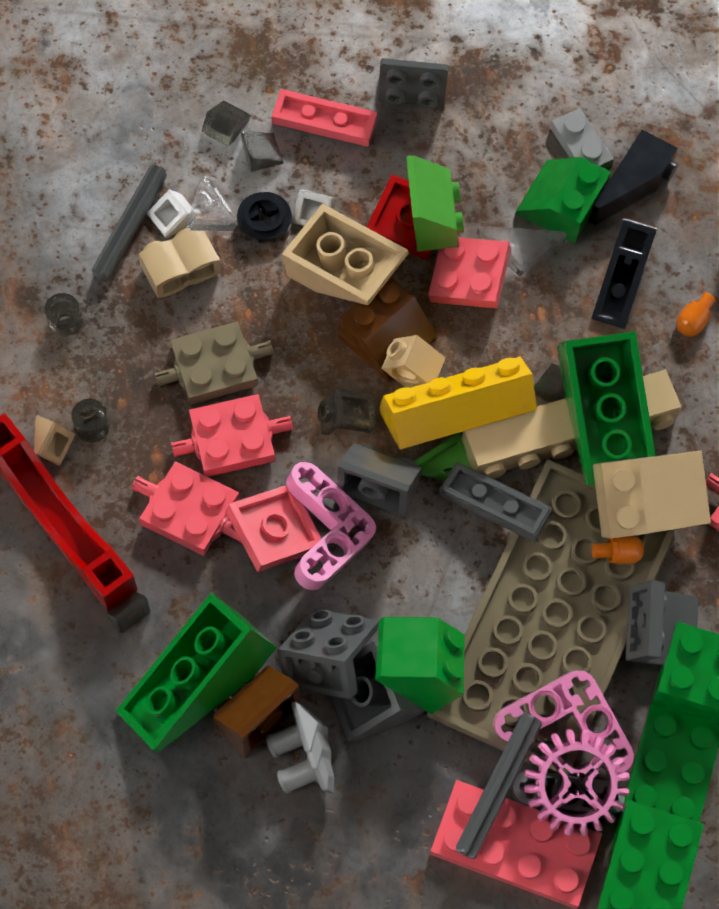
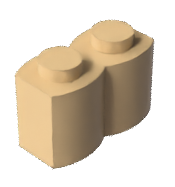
M202 227L182 229L173 239L162 242L153 241L146 245L143 251L139 253L140 266L157 298L175 294L188 285L200 283L221 272L220 259Z

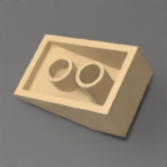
M322 204L284 250L282 258L287 276L318 293L369 305L409 253L404 247Z
M702 450L593 464L602 537L619 538L711 523Z

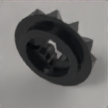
M254 193L245 198L238 208V226L247 238L257 239L259 243L263 240L275 242L280 235H286L288 227L292 224L291 208L284 198L275 193ZM259 209L267 217H270V226L264 225L263 221H258Z

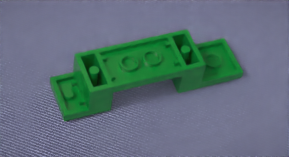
M678 621L675 624L665 662L657 676L630 779L627 784L630 792L628 796H624L625 807L622 811L620 810L609 849L612 851L597 909L683 908L704 824L700 823V818L719 749V634Z

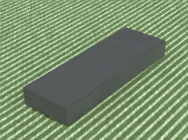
M456 462L439 489L441 497L535 543L553 514L552 507L459 462Z

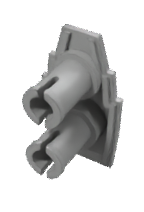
M293 702L291 707L296 724L276 733L268 734L266 742L271 754L276 758L303 746L307 754V760L286 769L278 770L277 777L280 786L288 794L295 789L316 781L322 791L332 794L334 793V774L331 766L328 727L312 710L297 702Z

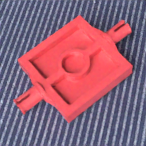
M259 394L189 409L193 427L192 438L171 442L174 457L195 452L202 463L204 475L210 477L275 462L272 434L292 431L293 425L290 415L269 421L267 415L263 412Z
M176 461L166 477L157 485L140 476L136 477V481L134 480L132 490L150 498L149 504L139 518L141 526L202 556L206 554L212 542L220 537L221 534L242 543L225 512L228 504L238 501L239 492Z

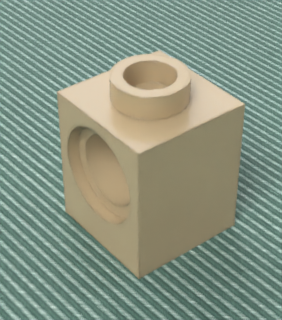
M418 335L393 339V342L389 345L386 352L387 356L381 369L404 387L412 388L438 378L445 357Z

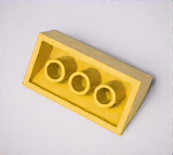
M517 357L505 358L496 364L482 368H470L464 373L447 378H435L429 383L412 388H400L394 393L383 396L379 410L399 449H404L537 410L532 372L523 359Z

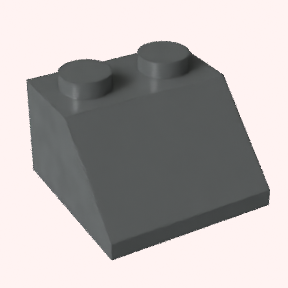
M353 443L338 464L337 486L352 500L405 519L420 482L421 467L416 466L408 458H393L385 455L375 446L368 444L361 446Z
M374 640L364 646L353 659L358 691L352 699L331 696L348 742H354L398 727L425 712L424 709L376 680L378 640Z

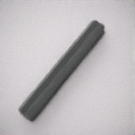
M156 164L149 166L92 267L95 278L105 282L111 278L167 177L166 170L163 167H159Z
M526 713L520 716L456 845V850L460 854L470 859L477 858L542 726V722L538 718Z

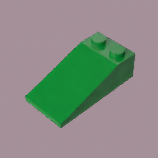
M636 331L568 340L558 345L557 351L562 383L585 485H595L593 464L656 456Z
M210 593L115 711L153 751L159 753L252 679L277 647L236 610Z

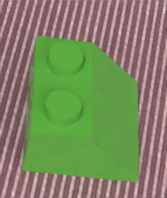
M414 155L406 156L417 252L459 247L458 233H464L462 212L455 213L454 203L461 202L459 182L451 181L449 168Z

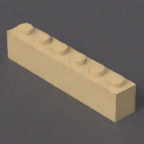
M665 369L643 376L650 424L654 430H662L671 426L676 421L681 409L680 402ZM566 398L537 406V410L463 431L461 438L471 469L492 479L502 476L506 473V470L517 467L529 469L539 464L541 460L551 457L555 460L563 459L570 456L575 450H578Z

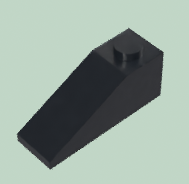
M641 130L593 204L589 222L594 225L600 223L657 191L664 179L670 181L678 167V163L674 161L678 148Z
M623 218L591 319L625 329L657 228Z

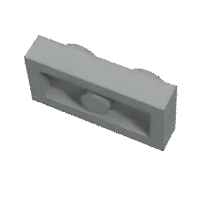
M581 108L551 121L550 129L569 158L582 157L605 169L613 166V156Z

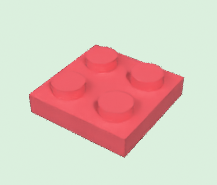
M458 237L459 247L439 249L428 293L430 302L498 309L511 252L509 241Z
M287 485L230 503L225 510L257 572L303 557L322 539L306 508L290 493Z

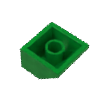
M582 157L547 160L518 206L515 215L576 244L590 220L593 204L610 179L611 171Z
M438 617L381 618L378 628L376 680L428 713L433 714L464 695L465 635Z

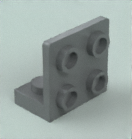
M382 58L380 61L378 101L387 102L392 105L412 104L420 105L424 108H444L448 65Z
M655 580L630 586L626 661L662 666L667 656L676 622L697 627L698 597L665 591V582Z
M314 609L278 649L282 674L294 680L299 685L300 690L352 699L358 691L353 659L378 630V620L365 618L361 615L331 612L327 609Z

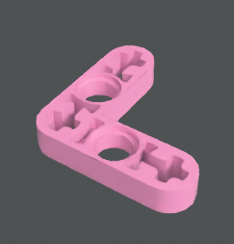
M300 462L293 467L286 479L287 489L331 531L302 557L295 568L294 575L296 581L305 589L318 590L368 544L376 532V525L372 517L312 463ZM306 477L310 482L307 481L304 484L300 482L299 479ZM320 489L321 491L316 497L313 493ZM326 498L334 500L339 506V511H329L323 505L322 500ZM359 526L363 531L358 532L351 540L348 534L352 528ZM334 543L339 545L344 551V556H333L328 551L327 544ZM321 561L323 566L320 571L311 575L307 570L312 569Z
M572 671L504 707L494 718L493 727L495 733L499 738L509 741L512 732H503L501 728L506 723L504 716L506 714H509L512 718L521 716L524 712L520 709V706L525 703L528 714L542 722L540 729L571 713L581 732L582 730L589 731L588 743L592 744L597 735L606 738L613 731L615 732L617 737L609 740L618 750L623 749L625 753L621 756L624 758L625 764L617 768L616 772L627 771L633 763L634 753L595 679L585 671ZM574 677L578 681L587 682L588 686L583 691L589 701L594 697L598 700V704L587 706L580 713L577 710V706L584 705L582 699L578 694L570 695L568 690L573 686L571 680ZM541 695H548L555 702V710L548 717L539 716L534 709V703ZM596 710L603 712L607 718L606 728L599 733L591 732L586 724L588 715ZM602 744L600 748L602 751L607 747L606 744Z

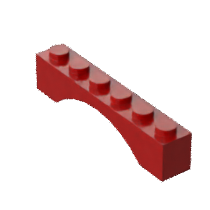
M2 414L0 416V475L107 612H109L138 591L133 573L114 549L99 536L73 506L7 414Z

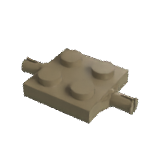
M237 321L170 340L175 357V368L155 372L154 374L158 387L179 381V384L186 391L190 405L258 386V378L254 370V360L274 355L270 340L250 346L243 338Z

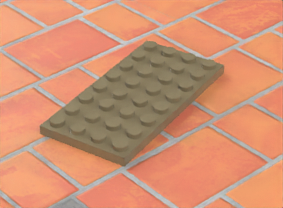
M547 459L530 497L552 507L553 514L536 543L514 532L512 533L464 634V695L433 714L427 713V717L501 751H504L508 741L499 738L495 733L493 721L496 714L504 707L572 671H585L595 679L604 695L627 643L630 586L655 579L676 529L634 535L644 544V555L641 560L634 564L615 565L614 563H609L607 558H593L592 544L607 543L608 539L601 535L595 485L586 486L583 474ZM574 677L571 680L573 686L568 690L570 695L578 694L582 699L584 705L577 706V710L580 713L587 706L598 704V700L594 697L589 701L583 691L588 686L587 682L578 681ZM548 695L539 696L534 703L535 712L541 717L552 715L555 710V702L552 697ZM525 703L520 706V709L524 713L528 714ZM592 711L586 718V724L588 729L593 721L596 711ZM571 713L539 730L525 762L538 767V765L533 764L529 760V757L533 754L543 759L546 754L540 750L538 745L543 742L550 750L554 748L555 744L551 739V735L554 733L560 737L562 743L567 742L566 730L571 729L574 732L575 741H580L581 730ZM506 714L504 716L506 723L501 726L502 731H511L513 733L520 716L512 718L509 714ZM579 750L566 752L560 755V757L568 765L573 766ZM552 764L549 766L547 772L560 774ZM563 768V771L568 776L570 772L566 768Z

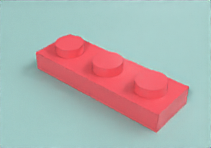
M280 89L271 120L272 124L369 147L377 122L378 112Z

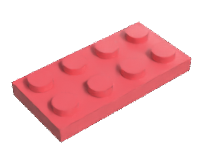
M456 780L430 855L577 909L602 833L587 828L588 834L582 836L579 832L578 824H574L573 832L569 836L564 833L565 822L563 821L554 831L549 827L550 821L553 818L551 814L545 820L540 821L537 818L540 810L506 798L477 858L470 859L460 854L456 850V845L484 790Z

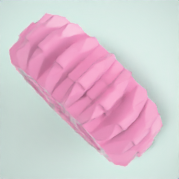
M566 730L567 742L565 743L561 742L560 737L556 733L552 734L551 739L555 747L550 750L545 743L541 742L538 747L546 754L543 759L533 754L529 757L533 764L538 765L537 771L525 769L524 772L526 777L536 779L535 783L524 786L526 793L537 792L538 796L528 801L531 808L540 805L544 806L537 814V818L543 821L551 814L553 818L550 821V829L555 831L561 821L565 822L564 833L569 836L573 832L574 824H578L579 832L582 836L588 834L586 823L592 822L597 832L602 831V824L598 818L604 815L607 821L613 823L616 819L608 811L609 808L613 806L622 811L625 807L623 803L615 799L616 795L628 796L630 792L628 788L618 786V781L630 779L628 772H616L617 768L625 764L624 758L617 757L611 760L610 757L617 748L610 744L602 751L600 748L604 742V737L601 735H597L592 744L588 743L590 737L588 730H582L580 741H575L573 730ZM574 750L587 751L596 755L590 762L587 761L580 767H572L560 757V755ZM552 764L560 773L562 781L560 787L555 792L556 794L549 800L545 791V776L549 766ZM604 765L608 775V787L604 798L601 800L595 794L592 782L599 773L598 770ZM563 768H566L571 774L575 773L577 776H579V773L585 774L582 782L585 785L584 788L590 793V797L586 796L582 790L578 792L576 788L574 792L568 790L571 782ZM574 798H581L587 801L593 809L581 814H570L558 808Z

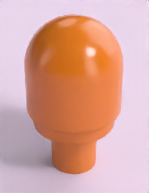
M705 292L699 301L693 300L684 307L676 320L677 329L682 335L693 337L704 329L710 321L711 312L709 309L715 303V297Z
M637 536L608 538L607 543L592 544L593 558H607L609 563H614L615 565L637 563L644 555V544Z

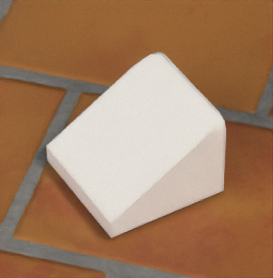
M170 189L146 213L165 238L171 237L199 218V215L183 195Z
M299 189L292 223L305 226L322 204L333 208L335 198Z

